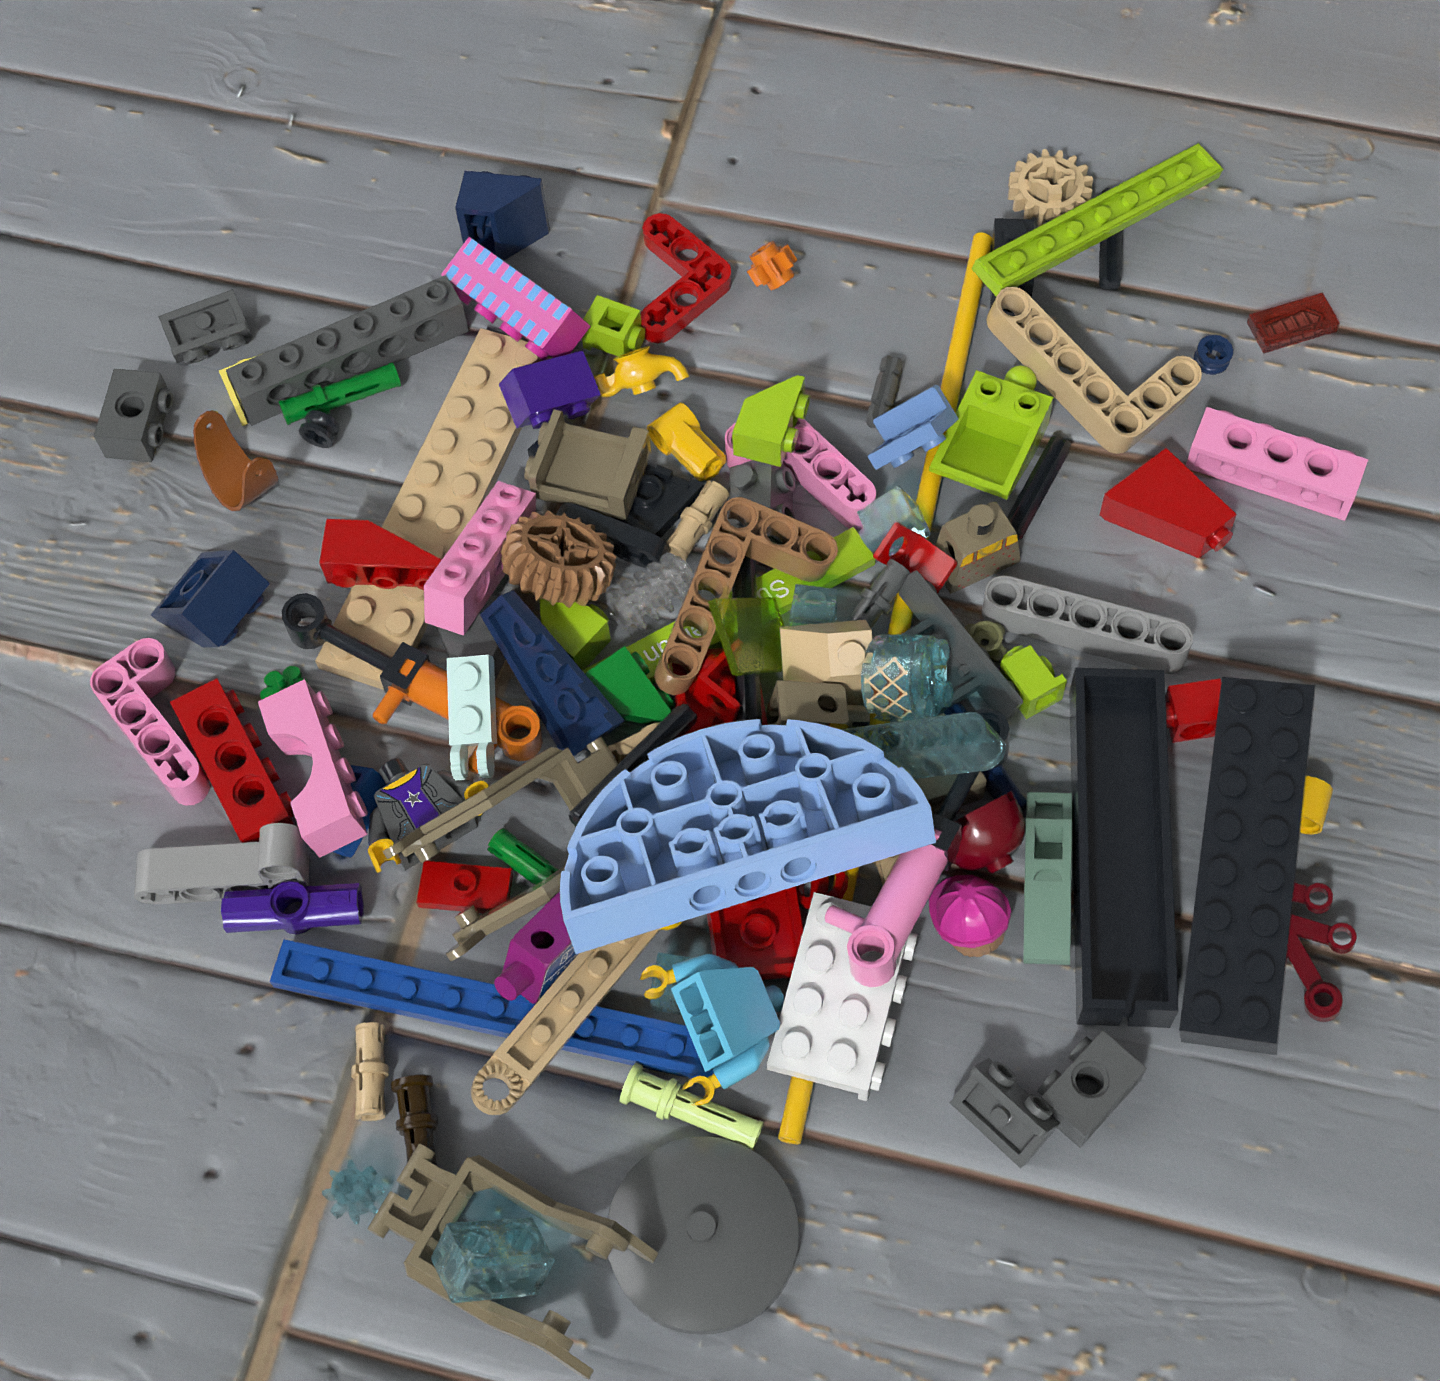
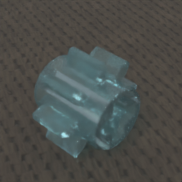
M349 1160L347 1169L339 1173L334 1170L329 1172L333 1179L332 1186L329 1189L323 1190L322 1195L326 1200L337 1201L330 1211L336 1219L342 1217L347 1212L354 1224H359L360 1215L368 1211L373 1214L377 1213L378 1210L374 1205L376 1196L383 1195L385 1189L381 1184H370L377 1174L371 1165L365 1168L363 1172H360L354 1161ZM359 1184L363 1190L356 1191L354 1195L355 1200L349 1201L345 1194L352 1193L353 1185Z

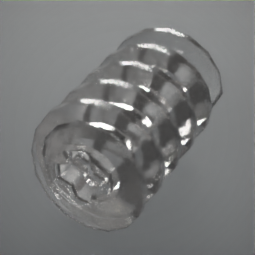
M669 552L661 555V564L653 561L647 565V573L642 570L634 573L633 582L628 579L621 581L619 585L620 592L613 588L606 591L605 598L609 611L628 636L632 638L630 628L632 624L641 631L647 629L644 620L646 615L655 622L660 621L659 606H662L669 613L675 611L671 600L674 596L683 603L686 595L685 589L689 588L694 576L692 569L684 559Z

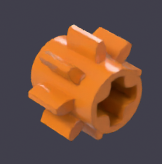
M770 241L749 256L753 264L747 270V273L756 287L763 284V286L767 285L770 291L784 285L795 275L791 267L794 266L793 263L797 261V258L788 244L778 247L774 241Z

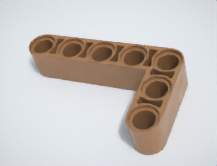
M735 497L726 501L713 526L656 667L654 677L658 687L667 694L678 695L686 692L692 685L701 668L744 556L801 580L814 582L824 577L837 556L838 547L834 538L825 531L749 499ZM728 519L740 521L744 528L734 527L729 523ZM767 535L778 537L783 544H774ZM807 552H815L820 556L822 561H815L808 556ZM720 554L725 556L730 561V564L718 562L713 555ZM707 590L715 596L716 600H706L701 597L698 591ZM690 626L696 628L702 637L694 638L687 635L683 627ZM676 663L683 666L687 675L680 676L674 674L669 669L668 664Z

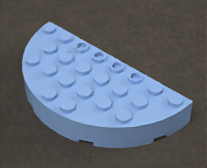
M760 719L704 728L678 737L647 754L649 760L631 772H628L626 769L623 770L589 805L567 847L569 856L565 871L561 872L560 903L563 920L575 954L589 951L936 843L931 806L921 788L902 766L898 768L884 757V752L877 746L843 730L818 723L787 719L786 725H762Z

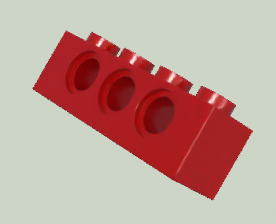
M216 678L170 701L240 842H259L260 828L267 824L286 823L294 825L291 820L294 817L290 803L291 799L287 791L278 795L273 783L280 780L269 757L260 760L255 749L262 746V743L251 723L242 726L237 715L245 711L234 690L231 689L225 692ZM228 726L223 733L212 735L218 728ZM239 760H246L240 768L229 770L233 763ZM258 794L264 795L258 803L247 805L251 797Z

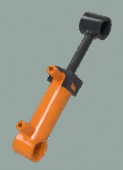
M308 593L297 594L284 604L282 620L292 642L296 646L303 649H315L328 642L383 671L380 679L386 694L372 714L374 720L381 724H387L401 702L409 706L414 702L449 720L447 671L431 663L429 655L405 642L401 643L393 657L332 626V621L328 619L321 600L314 595ZM306 617L315 618V620L307 626L298 625V623ZM495 696L497 744H494V750L497 746L500 747L508 758L515 761H527L535 757L543 744L540 720L537 714L529 707L522 705L513 706ZM517 728H525L530 731L528 736L523 739H514L509 736ZM476 746L468 759V770L475 774H478L476 756L478 746Z

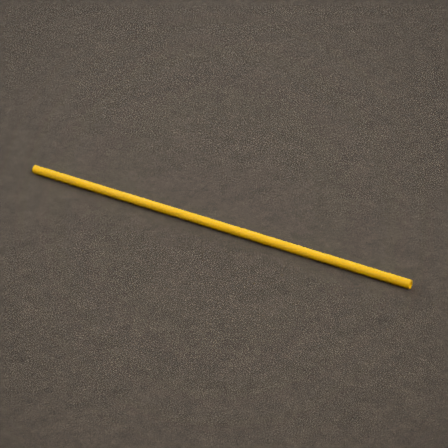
M976 233L973 236L940 387L955 413L983 287V281L972 270L975 260L990 253L992 237L986 233ZM940 444L926 452L910 526L911 530L917 532L928 541L942 476L930 472L929 467ZM899 593L895 596L880 669L890 662L893 657H897L896 660L901 666L903 664V658L892 644L897 636L910 629L913 612L899 596ZM895 661L882 670L892 681L900 673ZM879 672L876 688L881 691L887 684V681ZM899 679L896 682H894L897 686L899 683ZM892 684L882 693L895 701L897 689ZM879 694L872 701L882 709H885L889 704V701L882 694ZM872 704L869 729L865 733L864 740L877 746L884 752L892 715L887 712L882 713L881 709ZM894 705L886 711L892 713ZM859 867L847 870L849 881L847 891L842 898L844 900H853ZM835 874V876H834V881H833L832 889H833V887H834V885H835L836 874ZM791 1076L778 1135L780 1141L789 1144H801L814 1082Z

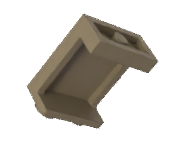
M554 409L549 423L543 422L538 436L539 448L536 455L530 456L526 463L524 477L525 480L529 481L531 492L536 493V499L560 505L566 502L574 503L605 516L626 521L652 453L649 430L633 426L629 438L567 424L564 421L563 411Z

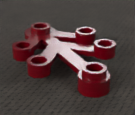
M1295 883L1293 901L1305 904L1307 909L1313 913L1322 914L1331 908L1333 893L1323 883H1314L1309 887ZM1314 892H1322L1327 896L1328 900L1322 905H1316L1311 902L1309 897ZM1292 914L1287 958L1306 989L1304 995L1305 1011L1316 1021H1331L1341 1012L1342 994L1335 985L1323 981L1298 936L1328 945L1334 952L1345 954L1355 947L1356 931L1347 923H1337L1329 926ZM1343 931L1349 934L1351 941L1346 945H1339L1333 940V935L1336 932ZM1320 992H1326L1332 997L1333 1002L1326 1007L1319 1006L1314 1000L1315 995Z

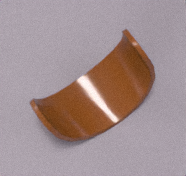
M213 410L206 411L197 418L193 430L197 459L212 493L224 507L230 511H240L278 484L279 479L272 462L262 456L250 460L231 434L220 413Z

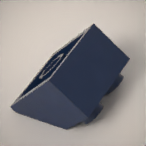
M235 550L202 552L151 613V616L201 647L225 646L238 633L239 628L237 624L245 614H251L261 605L264 600L262 593L270 583Z

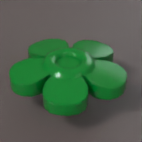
M289 666L283 671V675L278 671L269 672L264 677V683L267 688L261 691V699L263 700L304 680V678H301L302 673L300 669L296 666Z

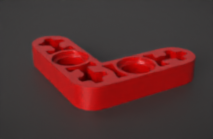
M658 213L649 216L644 221L642 228L645 246L682 277L641 311V327L645 329L644 338L651 343L657 344L665 343L672 339L724 296L732 285L731 267L724 258L668 214ZM665 231H667V236H668V238H667L665 235H663L662 233H664ZM685 249L693 250L698 254L689 261H684L677 257V254ZM719 274L721 275V279H717L716 277ZM708 275L713 276L712 278L707 280ZM683 294H691L697 300L690 306H681L677 304L676 299ZM653 320H654L655 322H657L656 324H654L653 326H651V322H652ZM665 320V325L661 326L658 324Z

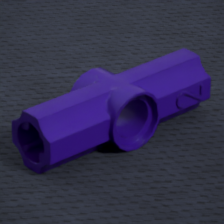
M287 881L280 883L274 889L225 892L221 901L223 928L226 933L283 929L289 934L298 935L307 932L313 927L362 924V918H364L362 887L360 883L304 887L298 882ZM294 902H302V906L297 912L284 914L288 905Z

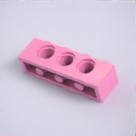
M1206 407L1193 440L1186 467L1190 470L1345 521L1357 494L1368 459L1357 456L1348 450H1338L1317 443L1308 437H1298L1277 430L1265 423H1255L1237 417L1225 410H1215ZM1313 472L1320 473L1322 476L1316 475Z
M500 481L495 484L424 584L425 623L463 636L465 635L504 577L501 548L503 541L506 540V533L509 531L511 524L517 523L519 517L529 518L532 512H536V493Z

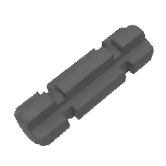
M887 355L881 359L880 372L876 378L871 398L872 402L867 413L866 423L870 428H876L873 423L876 417L893 407L903 364L902 360L898 357Z

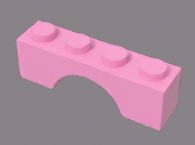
M304 679L258 701L268 735L286 756L307 755L311 756L313 760L312 772L306 786L290 802L302 839L320 858L368 835L362 817L368 815V812L359 793L352 790L350 783L356 781V778L345 757L341 758L339 749L344 747V743L335 725L329 723L327 716L332 715L333 712L322 691L315 693Z

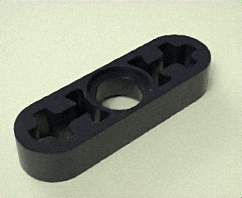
M563 503L556 514L561 516L565 512L566 516L572 519L581 517V522L585 525L594 524L595 532L606 534V542L614 545L613 554L617 558L648 570H659L670 550L668 544L655 534L574 503Z

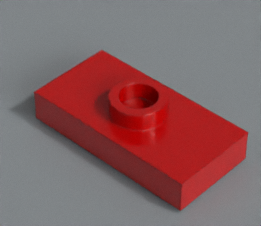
M425 861L423 862L416 903L419 908L460 912L474 905L478 913L484 914L510 899L513 880L512 868Z

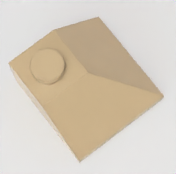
M866 620L779 627L784 681L841 684L845 688L847 705L867 704L872 706L870 702L866 703V698L871 699L873 689L868 682L866 684L863 683L865 682L864 678L868 679L874 674L872 630ZM873 677V678H872L871 680H869V681L874 685V677Z

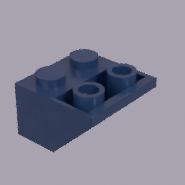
M464 171L455 206L463 244L470 237L504 261L549 234L550 225L542 178H534L527 175L494 174L488 171Z

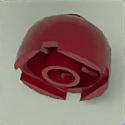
M1012 791L954 821L961 824L962 840L953 863L959 868L971 871L987 867L989 873L992 874L1014 862L1010 853L1014 852L1022 844L1026 834V825L1022 809Z

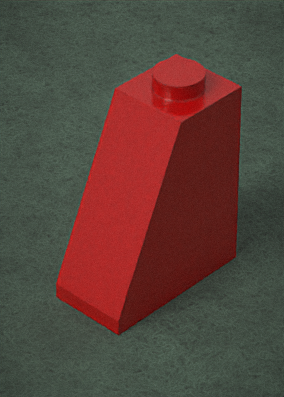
M1165 448L1104 493L1099 515L1105 521L1196 558H1201L1211 549L1215 552L1219 551L1231 540L1233 536L1231 530L1237 514L1176 456Z

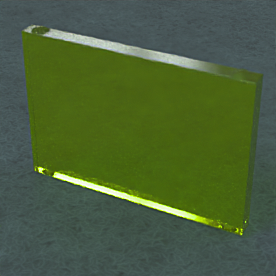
M775 597L713 598L708 601L732 675L741 676L744 674L783 672L779 627H784L785 625Z

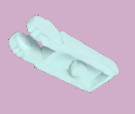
M490 655L447 658L449 745L452 746L450 751V767L453 779L455 781L465 780L468 777V746H478L476 756L477 770L480 777L491 778L495 771L494 744H497L494 659Z

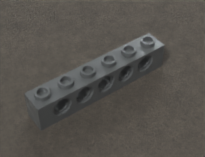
M444 275L226 369L235 394L251 426L282 413L279 400H285L312 391V386L320 384L323 387L385 366L390 362L395 364L464 334L469 330L462 302L448 277Z

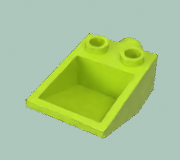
M1024 365L1014 366L1006 373L1004 380L976 370L956 411L959 419L948 428L945 434L946 440L940 444L931 462L929 471L1007 500L1033 459L1049 425L1053 397L1034 391L1037 379L1033 370Z

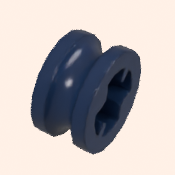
M1208 335L1198 343L1193 360L1198 363L1201 372L1216 375L1227 369L1234 350L1232 344L1226 338L1219 335ZM1215 350L1221 355L1219 359L1218 356H1215V359H1211L1207 356V352L1209 351L1212 354V351Z

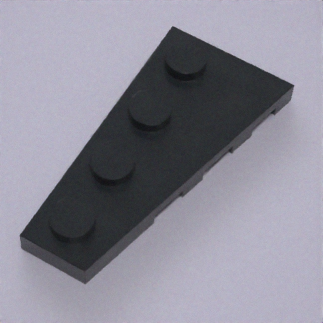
M538 440L527 449L529 457L536 455L539 448ZM647 464L627 520L613 519L645 530L661 538L680 518L683 510L695 502L705 483L693 478L688 481L673 475V470L658 464L656 468Z

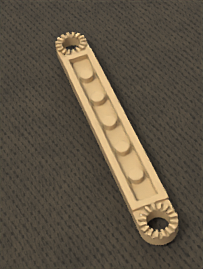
M660 929L579 953L494 1052L493 1056L478 1071L471 1086V1098L475 1106L488 1115H502L510 1111L659 933ZM492 1078L500 1079L508 1086L509 1095L505 1099H501V1101H493L491 1098L489 1100L488 1096L484 1095V1090H482L483 1083Z

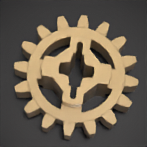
M1043 149L1042 155L1039 158L1032 153L1027 154V162L1017 161L1015 172H1010L1008 200H1014V212L1024 210L1023 219L1038 218L1037 224L1041 226L1045 223V220H1053L1091 200L1093 177L1087 176L1088 166L1080 165L1077 167V156L1073 155L1068 160L1064 159L1062 150H1058L1055 156H1050L1047 149Z

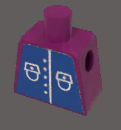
M560 892L521 928L510 941L503 971L494 981L498 993L505 999L512 1001L519 995H522L532 1004H536L578 955L575 954L563 920Z

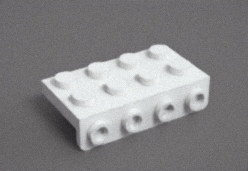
M814 892L780 1014V1028L775 1032L769 1054L767 1070L858 1093L859 1100L867 1101L870 1089L879 1091L885 1063L878 1062L877 1060L881 1045L890 1047L896 1019L888 1017L892 1002L900 1004L902 1002L907 976L899 975L903 959L912 961L918 934L910 933L896 960V970L889 982L878 987L861 985L854 979L850 971L847 943L852 933L825 921V914L827 909L834 905L865 919L872 906ZM869 951L863 954L861 958L872 962L880 959L883 955L880 952Z

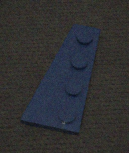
M514 590L500 595L480 614L558 749L564 750L569 748L574 758H577L588 750L587 744L600 736L602 738L625 721Z

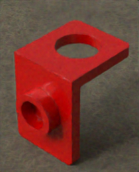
M898 522L893 524L873 554V558L887 565L889 559H892L904 566L910 573L917 570L925 580L935 587L937 594L957 566V561L917 532ZM904 537L901 548L895 554L889 556V550L894 541Z
M735 640L719 656L712 653L703 662L698 672L700 675L697 678L692 695L695 700L724 723L735 722L741 706L735 698L715 683L734 663L740 645ZM711 695L718 697L724 703L727 710L718 706Z

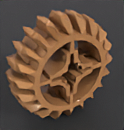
M548 510L544 516L537 512H532L529 518L519 517L517 523L511 524L509 531L506 533L507 537L503 541L501 548L502 572L509 575L510 584L520 585L521 593L535 595L536 601L545 599L550 601L552 606L556 602H560L568 608L574 602L581 606H586L589 600L598 601L600 595L605 593L607 587L611 584L616 568V556L613 554L614 545L606 542V534L595 532L594 524L585 525L582 523L581 517L572 519L567 517L565 512L558 516Z

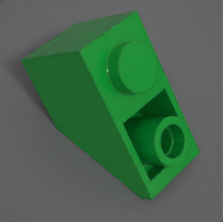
M626 646L585 673L625 721L651 725L662 722L672 712L671 710L675 708L670 696L660 688L655 689L646 676L650 673V670L643 658L636 651L631 654Z

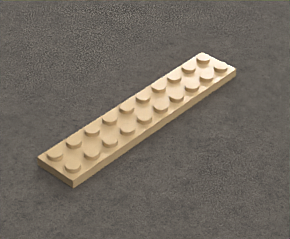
M480 328L382 528L440 559L444 558L495 486L522 427L516 428L499 383L513 368L543 361L525 347L528 343L527 341L520 340L517 342L509 336ZM355 585L351 588L333 626L392 657L402 642L417 649L428 626V623H425L424 590L406 586L382 589L375 585ZM328 642L323 644L315 660L318 669L384 690L380 679L383 671Z

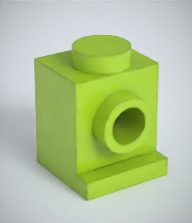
M599 295L596 296L583 318L591 326L582 337L583 348L591 351L593 347L615 356L630 352L631 349H639L645 337V329L641 327L640 310Z
M1022 645L1016 646L1003 656L999 671L1005 679L1010 680L1017 688L1018 694L1023 700L1019 710L1026 720L1063 699L1067 683L1066 678L1063 674L1055 677L1054 669L1049 660L1043 655L1038 656L1031 645L1025 648Z

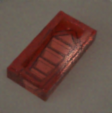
M1323 292L1249 314L1247 324L1263 354L1337 332L1340 324Z

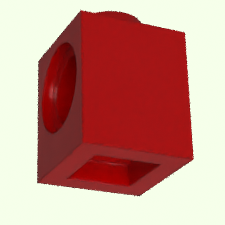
M1220 678L1168 686L1165 694L1166 725L1169 729L1172 743L1215 737L1221 690Z

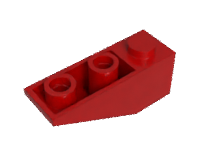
M326 519L319 564L327 583L343 588L355 585H375L382 589L406 586L424 590V584L442 560L369 520Z

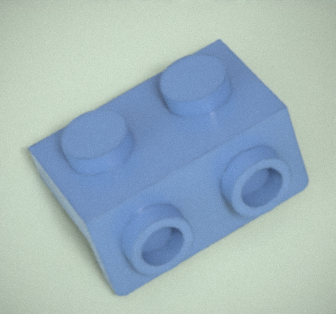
M934 385L874 419L873 423L884 439V442L867 456L875 470L888 463H891L893 468H896L910 460L915 455L913 450L920 446L926 452L946 440L943 433L959 418L940 387Z

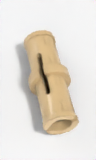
M708 480L695 502L683 510L680 515L682 520L666 542L670 549L668 553L670 556L679 561H686L697 541L703 534H707L712 528L711 521L729 497V492L721 484Z
M377 1022L361 1023L355 1026L356 1056L355 1065L351 1067V1077L355 1079L356 1088L355 1119L377 1121L386 1117L384 1087L385 1079L389 1076V1066L385 1064L384 1055L385 1025H379Z

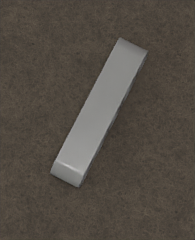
M1001 575L994 577L985 587L982 606L984 621L999 623L1004 627L1005 631L1149 670H1164V673L1168 674L1178 672L1183 668L1193 643L1191 629L1185 623L1175 619L1011 576ZM999 599L1006 600L1010 605H999L994 601ZM1044 610L1050 612L1052 616H1041L1036 611ZM1086 621L1094 627L1085 628L1077 622ZM1128 632L1133 634L1136 638L1127 639L1125 637H1122L1119 633ZM1169 643L1175 645L1179 650H1169L1162 644Z

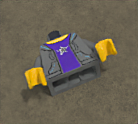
M400 758L386 762L379 770V774L386 783V786L376 791L373 795L377 807L373 809L369 817L368 854L376 872H381V865L390 860H394L396 865L401 863L405 871L419 863L420 861L415 853L404 857L402 852H399L387 859L382 851L409 832L489 786L487 782L477 781L474 783L468 779L455 781L451 772L446 770L436 772L429 764H422L409 772ZM475 819L469 820L436 839L434 842L439 850L476 829Z

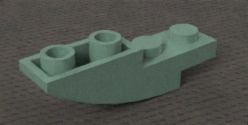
M1027 792L1024 964L1070 965L1072 793Z

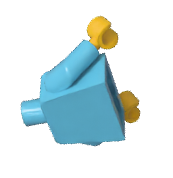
M704 954L672 964L673 969L667 971L660 966L651 965L642 972L640 980L655 977L661 982L660 987L645 991L644 996L648 999L661 997L667 985L677 982V985L673 986L671 990L705 1072L712 1069L714 1071V1074L707 1078L697 1076L685 1082L683 1090L694 1083L702 1084L705 1089L703 1099L691 1104L692 1106L708 1103L713 1098L715 1089L722 1086L725 1090L751 1075L759 1068L770 1047L768 1036L780 1028V1021L776 1013L782 1010L784 996L781 990L774 985L765 987L758 970L754 967L738 968L736 963L714 954Z

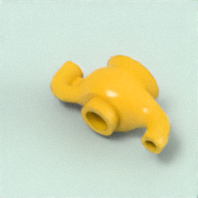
M646 346L615 357L613 360L618 364L613 375L606 376L605 373H600L593 377L600 391V396L607 398L614 396L622 389L631 388L633 395L656 388L654 380L664 372H671L675 376L676 381L688 378L689 374L681 361L670 356L648 353L650 346Z

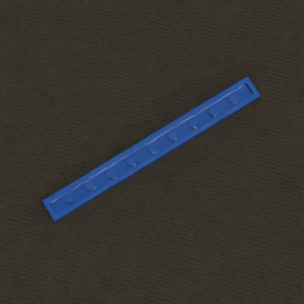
M283 939L269 981L274 988L504 1038L511 1034L535 1005L522 995H519L512 1001L505 999L498 993L495 984ZM598 1006L561 1049L632 1066L638 1063L646 1069L688 1078L697 1076L707 1078L714 1074L713 1069L705 1072L686 1025Z

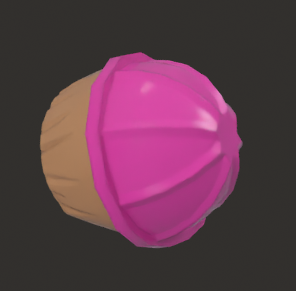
M956 875L938 884L929 897V913L934 928L943 940L950 943L962 955L982 957L983 955L990 954L991 951L996 950L1002 944L1012 915L1008 898L987 880L974 875Z

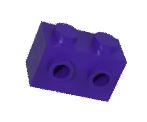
M583 351L513 368L499 383L516 428L532 425L533 429H539L543 422L549 423L554 409L563 411V416L567 415L568 419L581 417L590 412L589 406L601 395Z

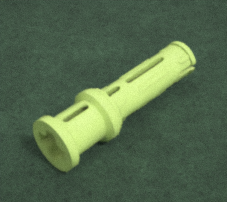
M638 1063L633 1065L624 1083L620 1095V1103L627 1105L629 1102H633L656 1112V1118L661 1120H669L673 1116L710 1133L742 1144L752 1150L754 1149L763 1127V1121L755 1120L712 1101L700 1106H692L691 1104L703 1098L683 1090V1084H680L679 1080L671 1078L667 1081L643 1071V1065Z

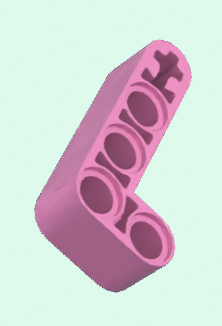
M798 418L795 428L799 432L793 453L786 452L782 464L789 468L795 480L844 526L849 529L854 527L856 530L870 526L875 517V486L805 419ZM736 423L725 434L726 462L729 469L730 467L752 461L751 459L733 455L732 432ZM797 450H807V452H803V453L796 452V451H797ZM831 475L835 476V478L826 479L823 476Z
M143 638L100 665L90 678V686L104 709L174 800L186 806L195 805L207 796L210 790V782L197 759L150 701V698L173 682L175 667L159 641L152 638ZM157 661L154 666L145 668L149 663ZM121 686L117 691L109 693L114 687ZM145 715L140 721L132 723L137 716ZM169 744L164 751L155 753L158 747ZM180 768L188 777L183 782L175 774Z

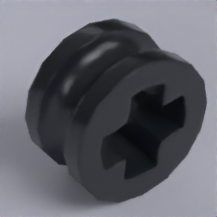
M308 411L305 416L306 423L301 424L299 434L304 440L314 446L330 448L334 442L333 436L337 435L340 430L339 423L324 412Z

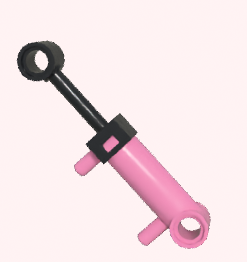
M980 709L973 712L966 719L964 725L966 760L938 813H932L936 843L899 855L865 919L834 905L830 906L826 911L825 921L852 933L847 943L850 971L854 979L861 985L868 987L882 986L894 976L896 960L943 870L949 871L958 854L962 840L961 824L954 822L963 802L981 769H994L1002 765L1008 758L1009 723L1005 716L997 710ZM989 736L995 738V740L983 742L979 738ZM869 951L880 952L883 955L880 959L872 962L861 958L863 954Z

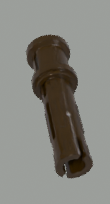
M409 1075L391 1082L392 1092L397 1093L400 1117L395 1123L396 1130L399 1131L401 1136H404L407 1162L418 1144L426 1146L435 1153L433 1131L437 1128L438 1116L432 1114L429 1088L433 1086V1077L430 1075ZM434 1155L430 1162L437 1166L436 1155Z

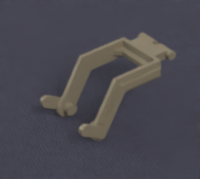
M602 736L586 745L591 754L578 763L569 748L561 750L550 747L484 790L409 832L382 852L387 859L399 852H402L404 857L415 853L420 863H423L440 852L434 842L436 839L494 807L537 778L553 782L571 811L618 765V762ZM565 866L537 885L482 915H479L474 905L457 914L454 918L460 928L452 935L458 943L446 952L450 962L464 955L485 936L548 903L560 892L561 872L565 871Z
M418 1144L396 1180L399 1184L412 1191V1193L405 1200L390 1191L367 1230L382 1239L390 1230L414 1245L403 1262L408 1278L489 1327L541 1349L576 1374L589 1380L594 1370L569 1353L574 1343L564 1335L571 1324L569 1320L549 1310L543 1322L492 1302L444 1273L438 1254L439 1250L473 1193L492 1189L554 1228L589 1240L585 1248L604 1260H607L612 1249L625 1252L628 1248L639 1257L654 1263L658 1252L616 1221L556 1202L480 1155L467 1157L455 1175L432 1164L430 1161L435 1153L426 1146Z

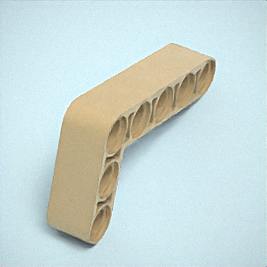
M1007 287L1001 290L987 315V325L990 331L1024 366L1033 370L1036 379L1104 449L1111 453L1119 454L1128 451L1182 405L1201 381L1202 373L1198 363L1187 356H1176L1127 396L1021 288ZM1002 309H1008L1015 314V316H1010L1006 314ZM1031 338L1039 339L1043 345L1034 343ZM1058 366L1067 368L1071 374L1062 372ZM1172 377L1179 379L1183 385L1177 384ZM1086 395L1094 396L1100 404L1091 402ZM1143 400L1151 402L1156 409L1149 408ZM1115 424L1125 427L1128 433L1119 431Z

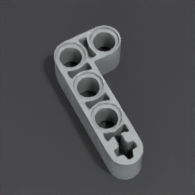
M272 823L260 828L259 842L145 849L137 854L134 898L146 904L222 901L225 892L274 889L280 883L287 881L298 882L304 887L309 886L310 847L302 839L297 826L286 823Z

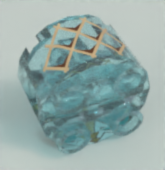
M887 633L874 637L866 650V653H873L871 663H863L861 671L863 702L868 713L877 714L873 719L885 722L927 724L934 721L940 713L941 707H949L951 705L953 686L950 681H947L946 663L950 652L947 640L936 639L932 635Z

